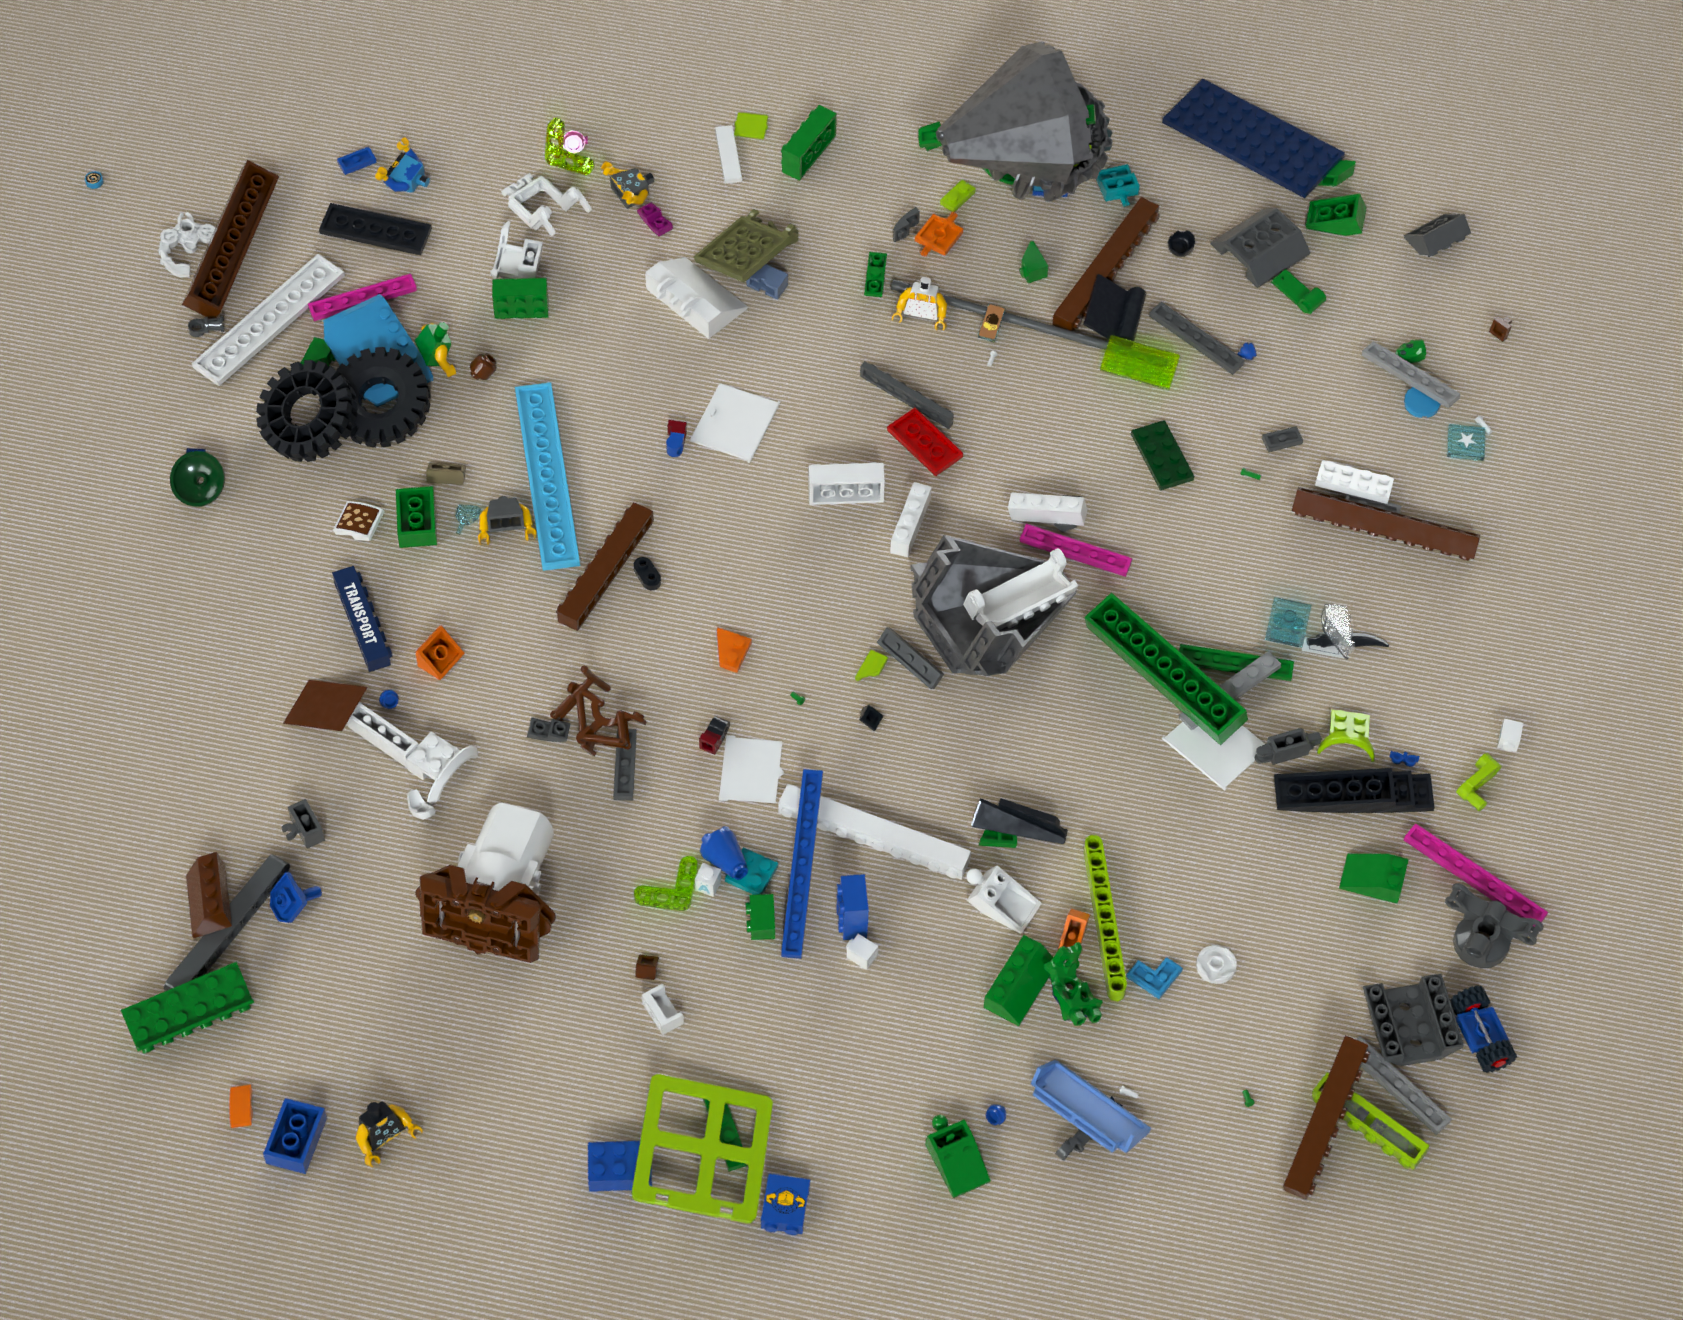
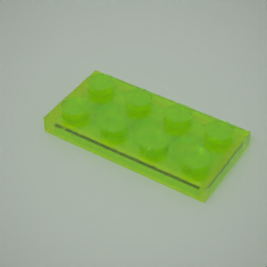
M1111 335L1100 371L1170 391L1180 355Z

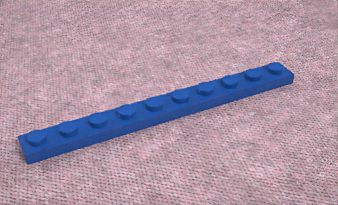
M803 769L781 957L802 959L823 771Z

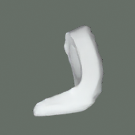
M417 789L408 792V806L413 816L424 820L435 814L434 807L423 800Z

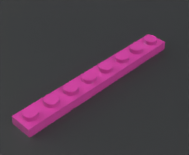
M1416 823L1405 835L1403 841L1491 900L1501 902L1510 913L1522 918H1534L1541 923L1548 914L1546 910Z

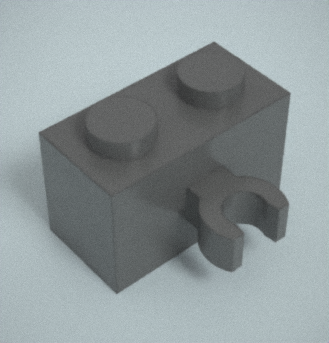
M306 799L288 806L290 819L293 824L288 823L282 826L283 833L291 831L289 834H286L288 841L293 840L296 834H299L307 849L325 841L323 829Z

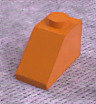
M1071 908L1067 915L1058 949L1062 946H1073L1076 942L1082 944L1091 914Z

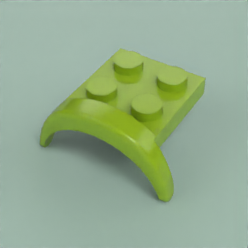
M1331 709L1329 736L1320 743L1317 754H1320L1331 745L1346 743L1364 749L1369 754L1371 762H1374V749L1369 741L1370 715Z

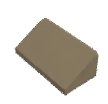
M430 462L426 470V481L428 483L463 485L466 465Z

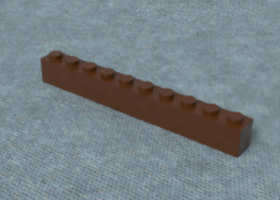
M1140 197L1055 311L1053 326L1070 331L1080 327L1083 317L1086 316L1096 275L1100 274L1108 280L1114 281L1117 271L1124 267L1126 259L1132 256L1134 248L1141 244L1143 236L1150 232L1151 225L1158 221L1160 217L1158 213L1159 205Z
M1301 487L1297 489L1292 507L1295 515L1300 517L1312 516L1315 521L1324 522V520H1327L1334 526L1342 527V525H1346L1353 531L1360 532V530L1368 531L1367 534L1372 536L1380 534L1386 536V539L1391 541L1399 539L1404 541L1406 545L1415 546V544H1418L1425 550H1440L1441 554L1451 556V554L1459 555L1460 559L1467 561L1470 558H1475L1480 540V534Z

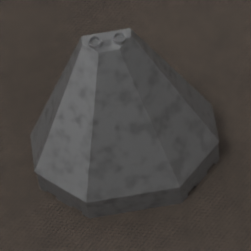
M1043 41L1021 46L936 131L937 140L942 144L943 154L947 156L948 161L951 163L1067 183L1075 164L1093 158V152L1088 144L1092 141L1090 128L1086 125V118H1089L1086 104L1062 50H1055V47L1045 45Z
M943 535L928 562L910 565L911 571L914 573V582H912V598L916 600V609H913L914 618L952 673L956 674L965 673L968 675L991 676L1007 673L1070 602L1077 591L1068 595L1067 599L1063 602H1054L1050 604L1051 607L1043 612L1038 610L1031 618L1027 620L1023 618L1011 628L1005 627L998 631L992 621H987L984 625H981L976 619H971L963 605L968 593L977 589L983 594L1047 561ZM1062 572V575L1069 581L1066 575Z

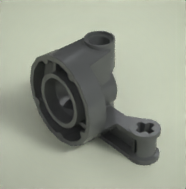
M1460 883L1453 884L1450 896L1445 899L1448 907L1464 914L1463 920L1457 925L1453 944L1460 959L1473 967L1480 969L1492 968L1500 964L1509 952L1513 937L1525 944L1535 945L1537 935L1544 928L1543 924L1537 919L1522 918L1506 911L1505 905L1501 902L1491 901L1489 903L1476 897L1466 886ZM1482 931L1489 934V939L1478 932Z

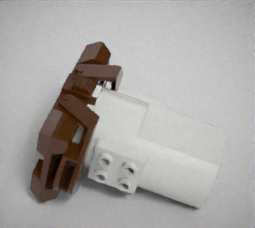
M498 803L493 806L475 845L467 844L465 850L461 851L458 866L448 865L435 872L420 876V886L416 889L415 895L420 901L422 935L467 946V950L475 951L477 955L490 952L528 963L538 960L539 937L549 934L552 929L551 924L556 920L555 912L538 896L541 889V884L538 883L541 877L539 869L554 836L553 827L549 820L542 813L505 803Z

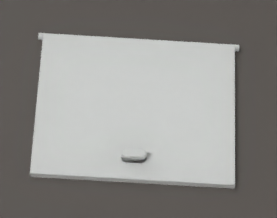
M719 383L690 442L747 460L750 463L780 401H772Z
M1184 722L1180 723L1166 737H1162L1166 743L1224 791L1233 780L1255 761L1256 749L1265 744L1243 725L1221 746L1199 726L1190 730Z

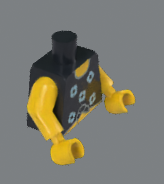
M384 1101L379 1103L372 1102L367 1106V1111L360 1115L355 1137L362 1153L366 1154L364 1160L366 1165L373 1168L371 1164L373 1158L377 1164H380V1158L372 1154L371 1150L374 1152L406 1130L405 1126L408 1127V1133L415 1139L416 1137L413 1135L415 1129L423 1133L422 1128L412 1123L411 1117L402 1107L393 1104L387 1106Z

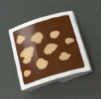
M347 501L333 531L336 535H352L354 540L371 541L385 511L373 505Z

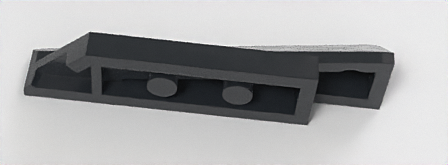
M980 798L971 822V826L974 828L1058 844L1065 843L1068 832L1067 829L1060 826V820L1056 816L1000 798L997 805Z

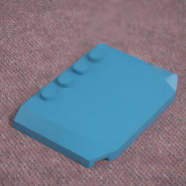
M378 294L323 320L324 341L331 349V353L339 365L343 363L347 366L349 364L347 358L353 354L359 358L362 356L360 351L368 348L371 353H375V347H385L386 352L393 348L399 350L402 356L406 353L412 357L414 363L417 362L425 375L427 383L433 381V375L429 366H426L422 355L382 295ZM381 383L373 385L363 396L364 400L367 399L374 403L375 407H379L398 398L399 393L395 391L392 385Z

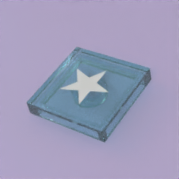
M1449 424L1447 457L1484 461L1485 428Z

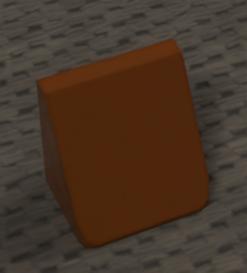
M639 955L636 963L635 977L655 980L659 957Z

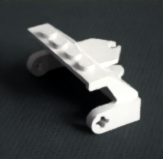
M1057 548L1050 552V558L1047 562L983 594L977 589L969 592L963 605L972 620L976 619L981 625H984L987 621H992L999 631L1005 627L1011 628L1023 618L1024 620L1031 618L1038 610L1041 612L1051 607L1050 604L1054 602H1063L1067 599L1068 595L1076 591L1078 584L1075 580L1069 582L1062 575L1067 562L1063 552Z

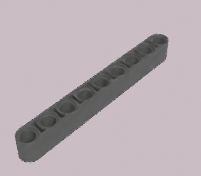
M271 854L230 903L232 926L203 935L167 979L164 985L165 991L207 973L270 896L271 890L284 873L289 872L290 864L274 854Z

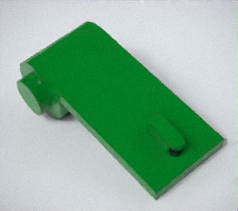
M1286 269L1271 281L1274 286L1304 313L1311 314L1326 301V295L1320 288L1316 287L1310 291Z

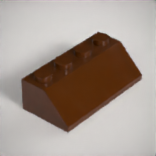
M217 851L198 857L186 875L193 938L232 926L225 865Z

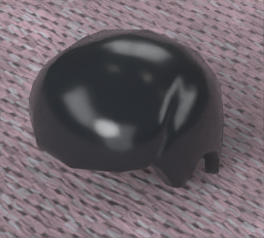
M1189 230L1185 232L1176 231L1169 237L1167 243L1169 251L1177 257L1189 255L1192 253L1196 243L1195 236Z

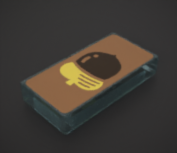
M988 304L978 338L991 342L996 341L1006 308Z

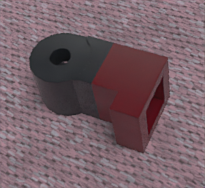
M714 716L705 733H702L699 738V748L715 755L725 739L730 722Z

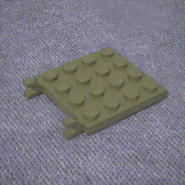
M753 209L748 216H741L694 256L696 263L745 282L799 236L793 232L796 227L791 223L783 232L761 224L762 219L756 217L759 211Z

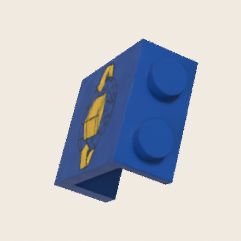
M775 1174L768 1175L761 1216V1229H765L768 1232H786L789 1235L803 1234L804 1217L810 1192V1179Z

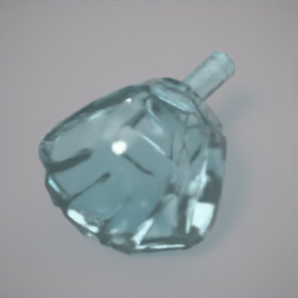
M462 504L457 506L455 516L460 523L456 531L457 534H461L464 525L468 526L480 517L482 510L479 506Z

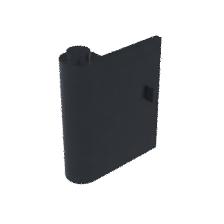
M1097 274L1083 325L1115 344L1129 348L1132 347L1146 298L1145 290L1141 287H1132L1127 291L1102 275Z

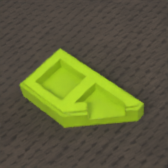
M870 650L857 672L855 680L859 681L861 678L880 675L888 661V657Z

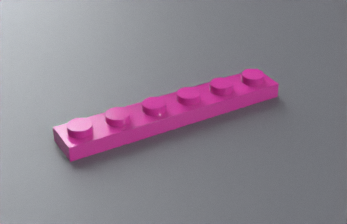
M407 274L309 303L308 308L313 321H317L338 314L378 294L382 295L385 300L415 292L417 287L412 275Z
M1029 524L1025 525L1020 537L1021 543L1048 552L1059 548L1066 558L1126 577L1132 563V558Z

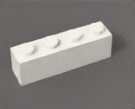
M917 482L913 483L891 539L890 553L909 557L931 500V486Z
M1011 492L1008 504L1009 514L1013 521L1084 526L1087 514L1084 497Z
M359 702L347 722L348 727L408 768L406 758L418 746V742Z

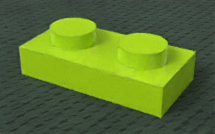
M961 180L940 200V205L951 212H955L975 194L976 188Z

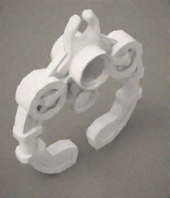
M189 212L185 213L189 219L182 220L184 214L180 213L177 218L178 224L173 229L162 231L160 247L158 249L161 255L160 264L164 265L170 273L180 278L190 276V267L187 264H175L172 258L168 257V254L171 253L170 248L176 247L180 243L187 253H194L199 241L209 244L215 227L211 224L200 225L194 222V218Z

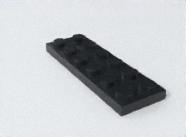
M330 203L319 228V233L421 256L431 233L432 224Z

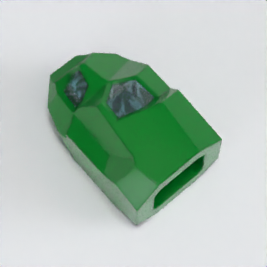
M1416 339L1403 343L1397 348L1395 354L1409 363L1420 362L1426 357L1424 340Z

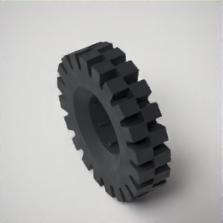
M375 347V353H371L368 348L360 351L362 356L359 358L353 354L347 358L349 363L347 366L341 363L336 369L351 384L350 387L354 389L356 397L353 399L357 402V411L352 412L356 416L354 426L347 425L346 427L351 431L349 436H351L354 442L360 445L362 442H365L367 447L376 448L377 443H380L382 448L390 447L393 440L399 444L405 441L404 435L407 433L413 436L418 431L416 425H423L426 420L424 413H429L430 389L417 362H413L412 357L406 353L402 356L399 350L393 348L386 352L385 347ZM389 384L394 387L395 391H398L399 396L396 398V404L385 413H369L365 406L362 407L363 395L373 385Z
M304 360V365L299 361L290 364L291 371L285 367L277 373L280 376L278 381L272 377L267 382L271 390L263 389L259 398L264 403H257L256 412L261 417L256 418L257 426L261 429L259 432L262 438L282 456L288 459L291 458L293 461L302 462L304 459L307 462L316 461V455L321 458L330 455L329 447L336 451L342 445L338 440L340 436L344 439L348 438L351 431L346 427L347 425L354 426L356 416L352 412L357 411V402L353 399L356 397L354 389L350 387L351 384L333 367L321 361L316 363L313 360ZM313 394L315 396L317 394L319 396L320 409L316 417L306 425H293L291 422V410L295 402L304 395Z

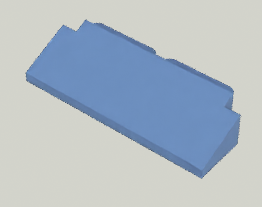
M1056 1059L1037 1068L1031 1085L1035 1087L1033 1096L1113 1153L1119 1148L1127 1153L1149 1134L1151 1127Z

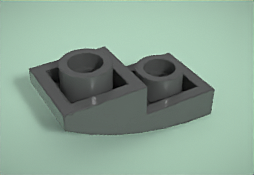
M916 207L907 212L893 229L894 242L905 239L909 235V228L915 227L919 223L920 211Z
M531 718L527 738L550 742H566L571 723L556 719L548 722Z

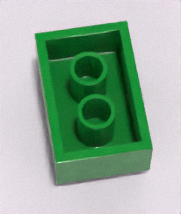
M547 278L492 279L495 319L549 318Z
M433 486L395 489L399 548L437 545Z

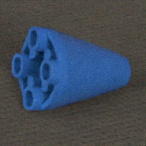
M724 826L712 833H707L702 837L701 841L703 843L701 844L700 853L706 861L736 880H740L747 875V864L735 833L728 826Z

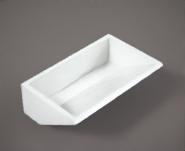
M686 257L658 262L645 272L646 289L708 339L748 308L747 305Z

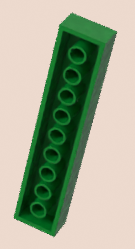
M1112 592L1084 617L1086 626L1092 633L1220 746L1248 721L1245 708Z

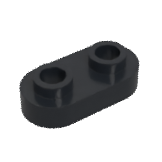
M647 557L637 558L633 564L634 572L643 587L650 591L658 589L661 586V576L652 561Z

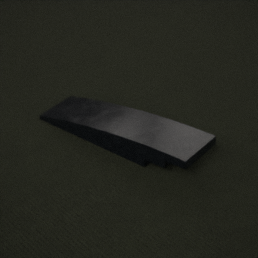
M1392 768L1274 774L1277 810L1323 813L1428 812L1435 809L1431 773L1412 774L1411 771L1392 772Z

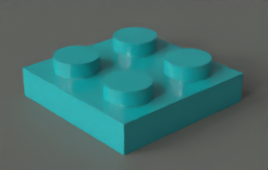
M743 847L741 851L747 864V875L740 880L726 875L725 882L750 894L762 895L775 874L778 863Z

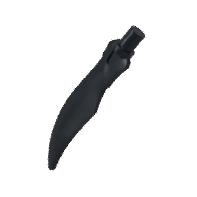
M1364 633L1318 634L1315 638H1307L1308 646L1316 645L1323 648L1337 645L1350 648L1360 646L1389 647V644L1381 638Z

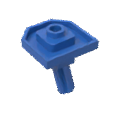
M285 872L270 892V907L279 922L292 923L306 906L307 901L322 896L321 888L314 886L302 890L301 887H298L291 873Z

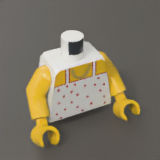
M921 278L920 283L914 282L912 287H908L900 295L896 306L897 311L892 315V321L895 315H899L901 318L900 323L903 319L901 313L904 311L906 315L932 320L939 318V321L935 323V330H938L939 323L943 325V331L947 328V324L944 321V318H946L947 302L943 295L939 293V287L931 285L930 278Z

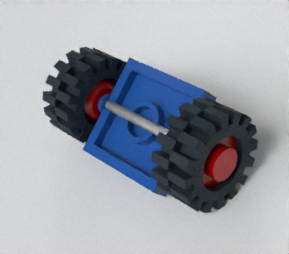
M1476 985L1475 987H1469V989L1465 988L1462 992L1459 991L1458 995H1454L1450 999L1451 1006L1456 1014L1457 1024L1471 1053H1477L1476 1058L1483 1072L1492 1073L1495 1070L1499 1071L1500 1068H1506V1065H1511L1516 1060L1517 1055L1494 1008H1486L1489 1006L1490 1000L1484 988Z

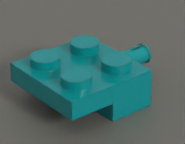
M1128 164L1100 170L1096 181L1105 202L1120 199L1123 207L1129 206L1130 202L1127 197L1138 195L1140 185L1135 173H1131Z

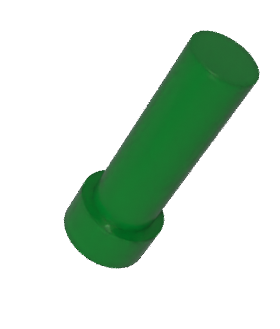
M1242 468L1240 475H1246L1257 480L1261 478L1260 474L1248 471L1245 468Z

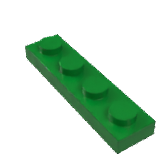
M703 1099L708 1113L710 1102L707 1099ZM725 1104L719 1140L721 1143L743 1147L728 1104ZM725 1160L728 1172L748 1166L745 1163Z

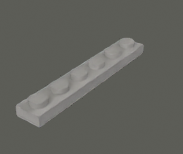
M1373 341L1362 350L1363 357L1448 409L1460 399L1459 392Z
M1268 651L1219 687L1236 700L1280 669L1281 663ZM1183 712L1179 714L1181 721L1190 730L1198 727Z
M1360 1036L1356 1039V1040H1358V1041H1361V1042H1364V1043L1368 1044V1043H1367L1363 1038H1361ZM1368 1045V1051L1371 1053L1367 1063H1362L1361 1067L1433 1133L1439 1134L1452 1119L1394 1066L1384 1061V1058L1373 1047Z

